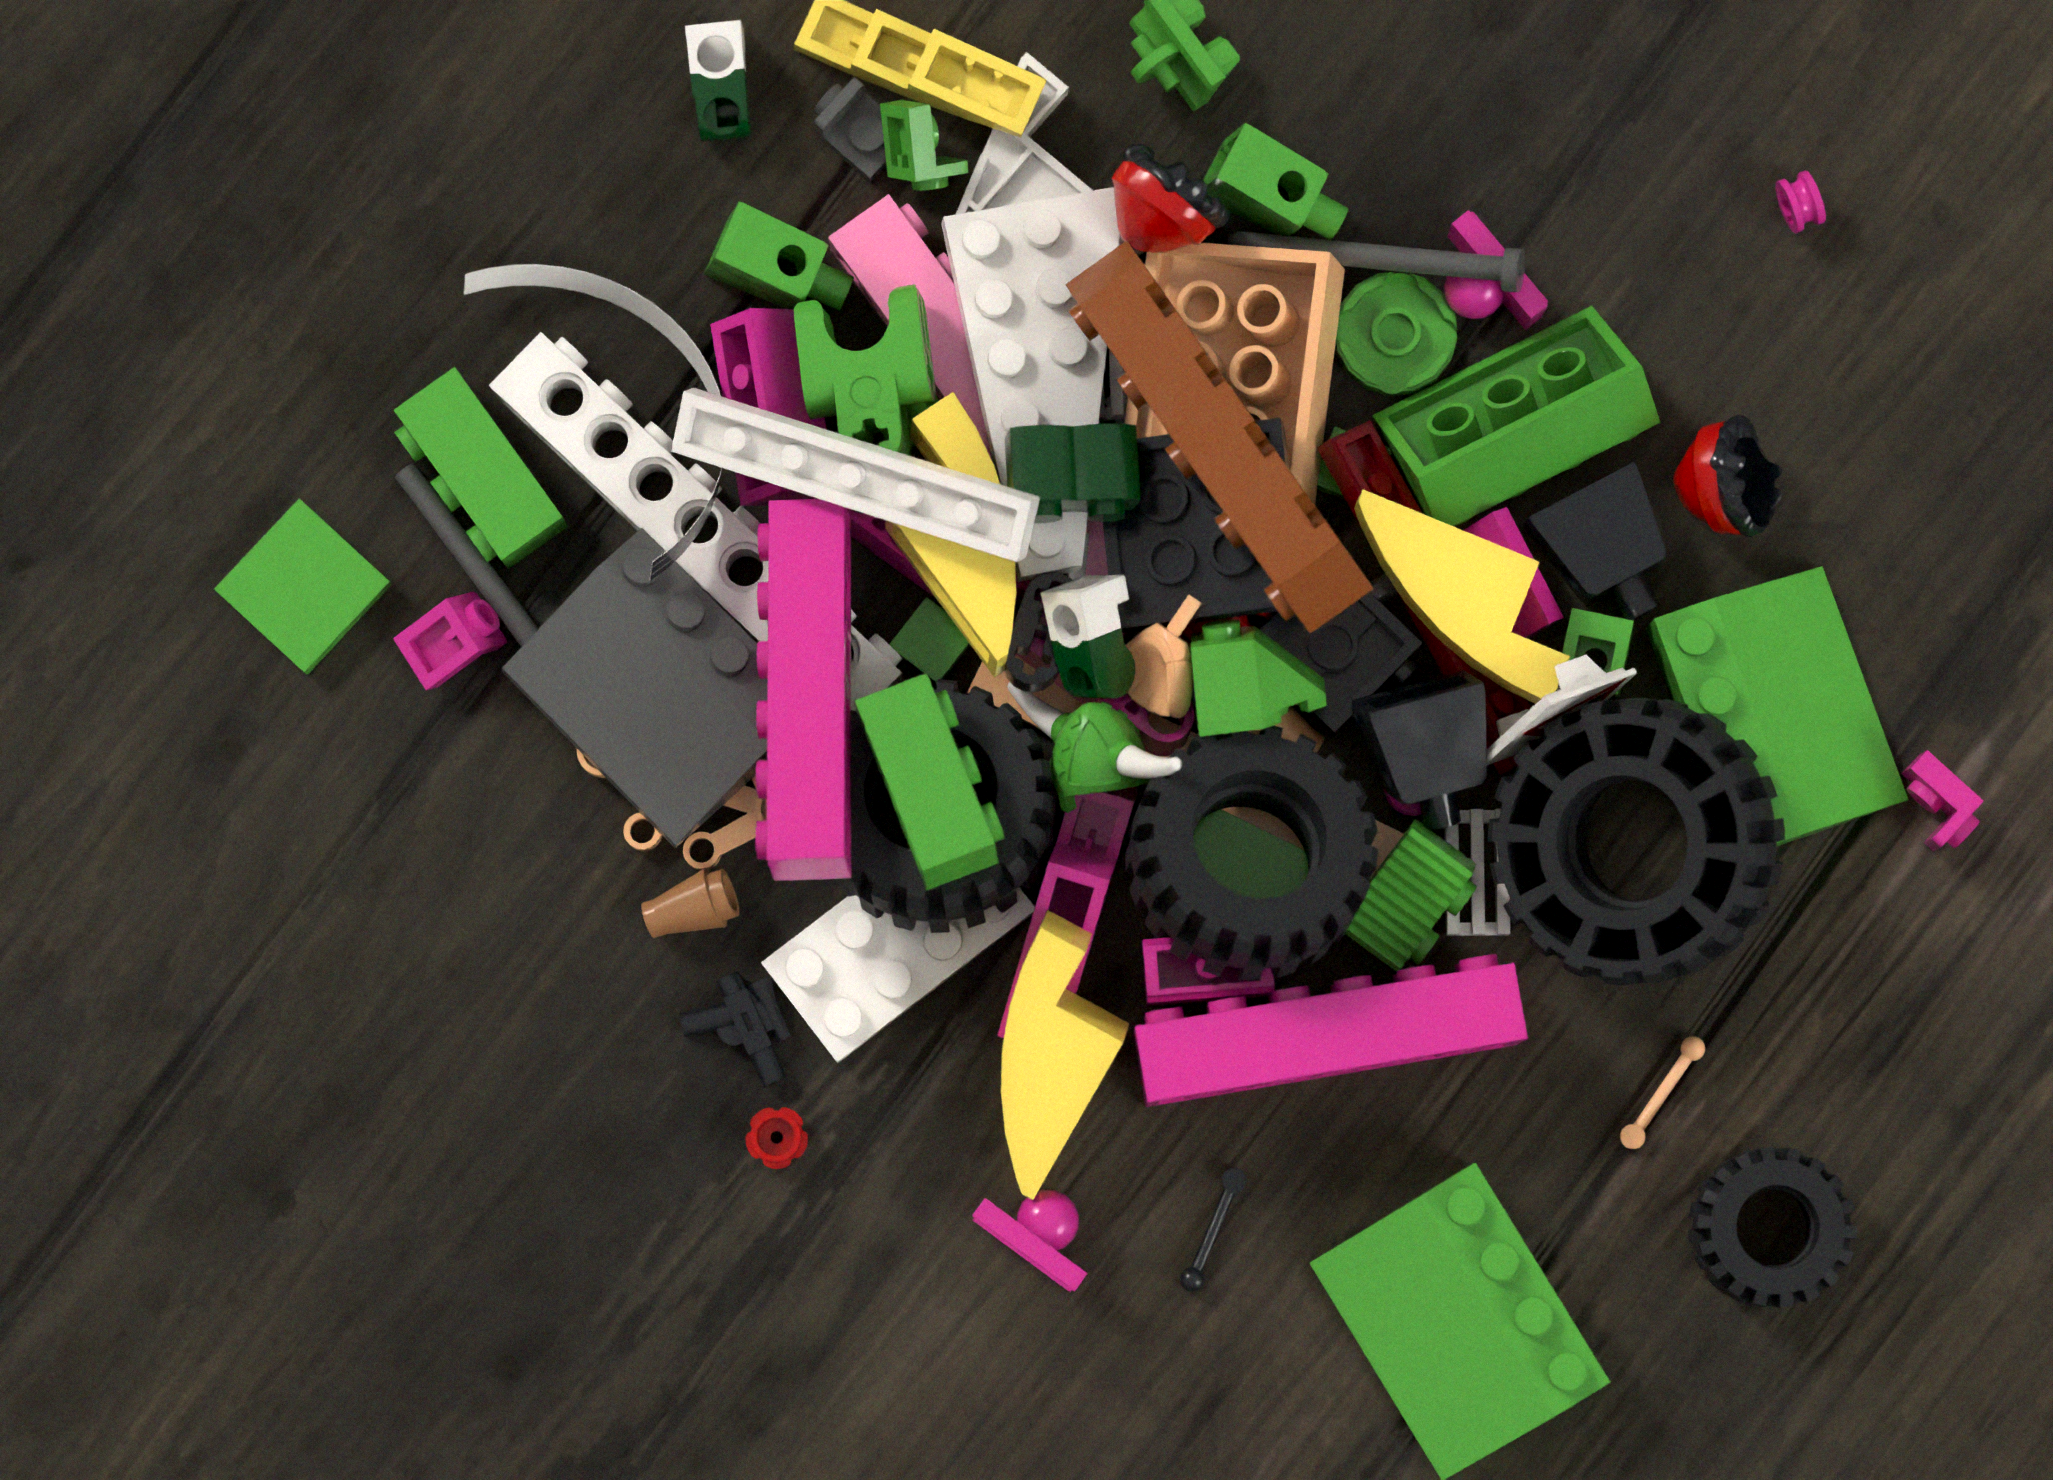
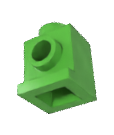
M1572 608L1562 653L1570 656L1569 660L1587 655L1591 651H1600L1607 657V665L1603 670L1605 673L1622 667L1626 670L1635 632V623L1628 619ZM1621 688L1612 696L1613 698L1619 699Z

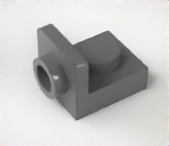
M854 77L844 88L839 84L834 85L820 99L814 109V112L818 115L814 121V127L817 137L868 182L872 183L887 167L880 105L866 94L865 86Z

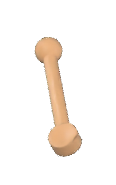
M1689 1036L1682 1041L1680 1046L1682 1054L1635 1123L1629 1124L1621 1130L1620 1141L1626 1148L1637 1149L1644 1144V1130L1690 1063L1699 1060L1704 1055L1705 1044L1699 1037Z

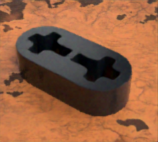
M1047 572L1038 575L1030 582L1012 629L1005 674L1014 687L1025 692L1035 693L1045 690L1054 683L1059 675V668L1055 662L1048 626L1039 624L1043 604L1034 599L1036 597L1042 598L1041 592L1072 581L1071 578L1062 573ZM1035 637L1045 641L1042 661L1050 666L1049 668L1038 667L1034 675H1028L1023 672V661L1015 657L1017 654L1027 656Z

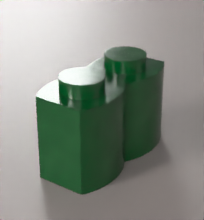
M1029 425L1011 427L1004 438L1007 487L1040 497L1034 523L1060 521L1063 518L1062 512L1067 511L1087 512V519L1089 521H1117L1124 519L1125 511L1134 510L1141 500L1136 425Z

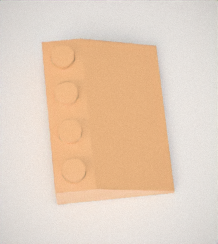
M1200 243L1199 245L1191 244L1166 253L1147 252L1146 268L1253 419L1260 421L1281 418L1284 422L1289 470L1315 505L1321 455L1317 447L1323 444L1345 269L1331 252ZM1128 397L1124 424L1136 425L1137 439L1169 434L1148 403L1137 410Z

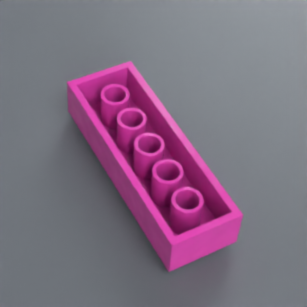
M1497 954L1460 960L1459 964L1454 965L1455 973L1436 976L1434 965L1396 971L1397 974L1392 975L1393 983L1373 986L1371 975L1334 981V985L1330 986L1331 994L1310 997L1309 987L1300 986L1271 992V995L1268 996L1269 1004L1247 1007L1246 997L1241 996L1208 1002V1006H1206L1207 1014L1184 1018L1183 1007L1147 1012L1144 1017L1145 1025L1135 1026L1133 1031L1145 1107L1516 1046L1527 1040L1528 1037L1515 964L1499 965Z

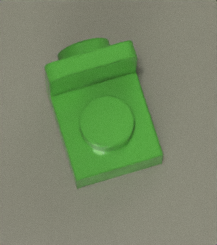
M906 100L880 103L887 175L889 178L911 181L912 190H934L949 186V176L969 173L967 160L935 156V148L939 141V131L936 120L931 114L930 104Z

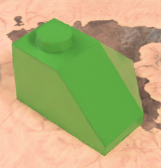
M1226 619L1202 625L1203 632L1191 633V658L1200 737L1265 729L1281 723V716L1288 713V707L1300 703L1301 712H1311L1327 706L1325 679L1257 627H1240L1239 620Z

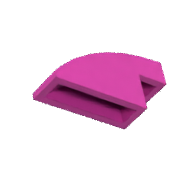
M1130 787L1074 795L1076 809L1069 813L1065 812L1057 842L1047 865L997 1036L1004 1038L1010 1003L1023 963L1047 910L1092 934L1087 951L1065 988L1077 994L1137 797L1138 788Z

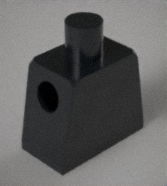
M1634 462L1535 513L1526 521L1524 528L1527 534L1584 605L1611 592L1624 618L1632 621L1647 615L1661 606L1644 575L1661 566L1667 559V552L1639 470Z
M1465 670L1351 700L1354 713L1386 792L1401 804H1411L1419 801L1424 827L1427 829H1442L1458 824L1461 821L1456 791L1481 785L1487 778L1484 683Z

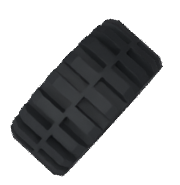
M938 679L937 690H934V692L937 693L946 689L950 697L959 726L949 730L957 750L969 746L979 773L989 782L994 795V809L999 819L1004 839L995 842L998 864L930 890L925 888L911 850L893 843L879 829L875 809L876 803L886 786L861 726L858 713L851 710V878L836 879V881L848 897L855 895L859 897L861 908L877 919L883 916L884 912L892 916L895 927L913 931L916 921H924L929 923L931 933L950 932L949 921L965 918L969 929L985 923L984 911L994 905L1001 913H1004L1017 903L1016 890L1020 885L1031 889L1041 874L1039 861L1043 858H1049L1054 842L1052 827L1056 823V802L1049 761L1044 758L1042 743L1033 729H1024L1021 714L1009 703L1002 704L997 708L994 706L992 693L977 686L971 688L969 695L959 693L957 681Z
M1270 726L1261 729L1259 734H1248V731L1222 734L1219 740H1216L1214 735L1201 737L1198 735L1191 739L1186 752L1176 749L1167 758H1179L1182 762L1181 768L1172 774L1151 778L1144 791L1128 834L1131 841L1125 853L1126 872L1134 875L1129 890L1135 907L1142 908L1147 906L1149 909L1144 922L1155 938L1167 933L1174 940L1170 952L1185 962L1192 953L1206 961L1202 971L1219 977L1225 967L1238 969L1237 977L1239 980H1258L1263 969L1271 968L1272 975L1278 978L1294 973L1301 960L1307 964H1313L1327 953L1333 941L1339 942L1349 928L1371 887L1369 881L1377 867L1379 850L1371 845L1378 833L1375 816L1371 812L1362 813L1361 811L1367 795L1359 781L1354 780L1347 784L1342 778L1347 766L1334 753L1330 754L1326 760L1315 753L1313 750L1317 741L1301 733L1297 742L1281 738L1282 727ZM1230 807L1254 808L1277 817L1295 833L1304 848L1308 862V874L1305 881L1297 890L1274 898L1247 897L1225 888L1206 871L1197 855L1193 841L1197 824L1208 814Z

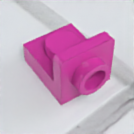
M476 592L446 598L393 638L426 691L439 687L482 654L496 651L507 643L505 636L499 628L500 622L496 612Z
M1928 750L1918 755L1901 773L1912 783L1907 788V792L1916 802L1932 814H1936L1941 809L1947 815L1945 820L1925 840L1924 844L1932 851L1941 848L1946 842L1954 849L1957 848L1980 823V820L1973 815V812L1984 800Z

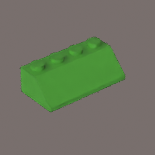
M1593 306L1372 415L1386 446L1391 449V456L1419 508L1425 515L1451 526L1461 525L1469 521L1473 516L1509 498L1517 497L1529 488L1565 470L1573 469L1583 461L1621 442L1629 441L1639 433L1661 423L1642 365Z

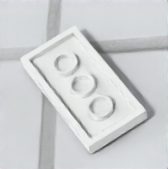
M1019 887L1016 890L1017 903L1004 913H1001L995 905L984 911L985 923L968 929L965 918L949 921L950 932L931 933L929 923L924 921H916L913 931L895 927L890 914L884 912L883 916L877 919L861 908L859 897L856 895L847 896L761 963L836 1062L839 1063L1034 913L1035 906Z

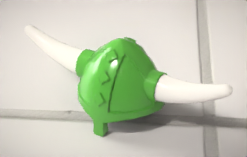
M1011 682L1008 683V690L1020 707L1055 743L1049 766L1053 786L1058 793L1059 805L1064 812L1069 813L1076 809L1074 795L1112 791L1147 784L1151 778L1172 774L1182 766L1181 760L1177 757L1165 758L1147 753L1139 730L1127 718L1128 715L1120 709L1112 708L1113 705L1107 702H1088L1072 713H1065L1045 703L1033 693L1022 691L1014 687Z

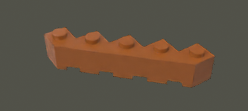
M1127 240L1065 284L1078 303L1069 309L1068 312L1089 341L1100 335L1125 371L1123 375L1116 379L1137 410L1147 403L1174 440L1172 444L1165 448L1166 452L1186 479H1189L1196 473L1223 510V513L1214 518L1215 522L1236 550L1245 543L1273 582L1264 591L1285 621L1296 614L1311 634L1374 589Z

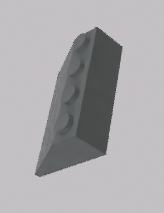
M641 528L582 582L502 667V672L653 827L676 848L756 776L757 761L767 760V739H759L757 733L756 707L757 701L768 700V679H759L757 643L676 561L649 581L652 562L666 551Z

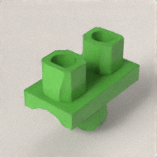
M1144 0L1145 6L1129 22L1132 29L1138 35L1131 42V45L1142 59L1132 69L1130 74L1138 84H1143L1155 77L1166 93L1176 88L1192 111H1195L1208 103L1224 79L1240 61V56L1230 42L1221 36L1204 46L1200 43L1192 32L1206 17L1204 7L1199 0Z

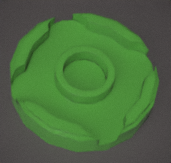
M1377 273L1358 283L1342 301L1335 344L1336 355L1347 375L1366 390L1386 396L1414 394L1435 383L1449 366L1457 342L1456 315L1445 299V294L1426 278L1414 274Z

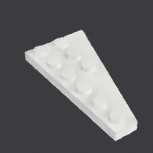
M1114 187L943 217L941 226L992 462L995 466L1000 485L1007 487L1004 438L1011 427L1099 424L1107 345L1100 335L1089 341L1072 318L1068 310L1078 303L1065 284L1119 246L1120 234L1117 226ZM1062 512L1063 518L1060 521L1034 523L1026 558L1015 562L1018 582L1032 580L1038 575L1047 572L1065 574L1080 571L1084 557L1088 522L1087 512Z

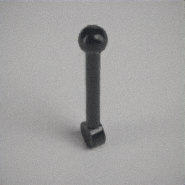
M1230 1168L1222 1175L1221 1183L1224 1189L1191 1267L1183 1270L1180 1275V1284L1186 1291L1196 1292L1203 1287L1205 1278L1202 1271L1234 1195L1242 1191L1246 1186V1175L1238 1168Z

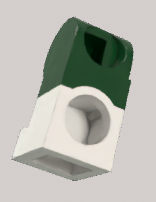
M741 20L685 26L692 95L696 102L701 142L750 137L744 28Z
M1086 575L1041 592L1055 662L1058 665L1063 686L1068 693L1077 698L1113 699L1125 695L1133 685L1135 677V661L1132 653L1124 645L1117 604L1129 600L1125 575Z

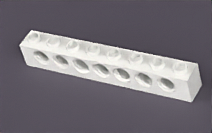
M540 332L489 384V387L494 395L637 531L643 528L665 551L669 550L684 536L687 522L692 517L703 512L717 482L696 463L689 470L681 465L671 455L673 441L652 421L642 428L626 413L633 405L631 401L609 380L605 379L600 386L591 380L582 371L588 364V361L566 339L561 337L553 344ZM573 388L582 392V405L574 414L560 416L551 411L552 399L560 390ZM610 430H618L628 436V444L621 455L615 458H604L595 452L596 442L603 433ZM654 472L666 473L673 479L671 492L665 498L658 501H650L640 495V485L643 479ZM720 485L718 488V493L722 490ZM716 498L710 512V516L718 521V529L715 536L705 543L692 542L676 562L756 643L758 641H768V620L759 619L757 606L758 582H768V561H760L758 553V524L761 523L742 506H739L732 513ZM746 556L758 559L763 564V573L757 582L749 586H739L729 579L730 567L737 559ZM851 609L852 623V621L857 617V615ZM851 625V648L854 651L851 662V710L857 712L855 700L902 683L904 679L902 672L895 667L902 660L901 656L878 634L875 633L867 640Z

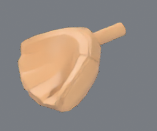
M1191 595L1187 596L1167 627L1156 623L1141 631L1125 645L1132 653L1135 661V677L1133 685L1127 693L1139 707L1145 708L1147 712L1160 717L1182 718L1186 715L1190 706L1193 690L1192 658L1188 643L1179 636L1202 604Z

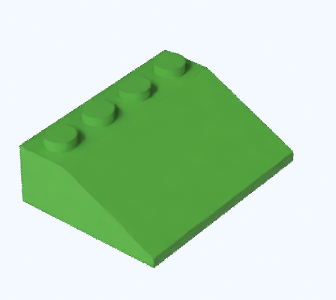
M1823 566L1697 603L1654 618L1646 627V632L1671 700L1688 704L1689 709L1699 714L1709 713L1727 724L1726 732L1734 740L1744 739L1758 757L1753 763L1761 776L1770 775L1778 795L1770 799L1775 819L1783 818L1785 828V841L1777 842V846L1909 800Z
M1476 1163L1468 1165L1309 1263L1441 1480L1447 1479L1611 1383Z

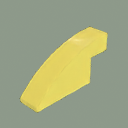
M954 392L912 419L910 438L927 462L1000 484L995 466L981 436ZM886 520L885 529L994 678L1005 671L1012 636L1016 599L1015 562Z
M1362 490L1354 507L1360 526L1383 571L1405 603L1434 636L1469 666L1504 689L1536 704L1545 695L1556 692L1559 682L1554 667L1567 662L1570 656L1511 632L1539 561Z
M1047 910L1023 963L1010 1003L1002 1047L1001 1098L1005 1135L1021 1193L1032 1200L1035 1198L1122 1046L1129 1026L1128 1022L1065 989L1087 951L1092 934Z

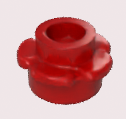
M768 1107L757 1112L750 1121L752 1128L751 1132H748L746 1135L747 1149L753 1158L762 1159L766 1167L772 1169L786 1168L791 1164L793 1158H800L804 1154L808 1144V1135L802 1130V1118L792 1109L782 1107L774 1111V1109ZM775 1131H779L783 1135V1140L778 1144L773 1143L771 1140V1135Z

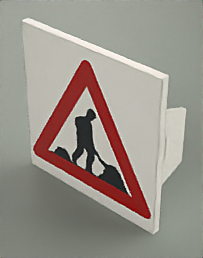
M1587 655L1556 665L1554 668L1561 690L1545 695L1530 710L1526 709L1496 721L1500 738L1486 750L1487 765L1516 755L1527 741L1538 740L1544 734V726L1560 715L1573 714L1581 710L1583 705L1608 700L1637 674L1636 670L1632 668L1625 671L1622 667L1605 673Z

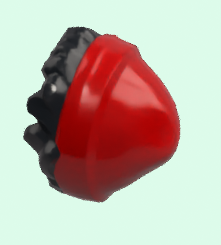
M1143 144L1128 146L1123 153V162L1111 178L1114 185L1118 231L1124 242L1127 240L1132 248L1142 252L1166 253L1191 244L1199 245L1216 228L1227 224L1230 217L1229 209L1222 204L1219 198H1212L1208 194L1207 183L1197 178L1189 180V170L1183 162L1178 161L1164 166L1155 161V152L1149 146Z
M1735 415L1727 421L1711 423L1701 427L1673 477L1677 495L1684 508L1696 519L1708 524L1714 532L1719 534H1742L1745 537H1752L1762 533L1769 526L1770 520L1774 516L1775 505L1782 499L1781 490L1775 488L1776 479L1782 474V468L1768 461L1765 453L1759 446L1755 427L1743 415Z

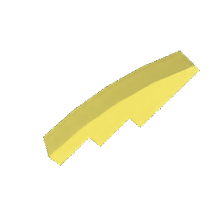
M814 0L794 44L795 51L912 100L930 104L931 107L1020 138L1047 79L936 29L929 33L878 9L873 14L844 0Z

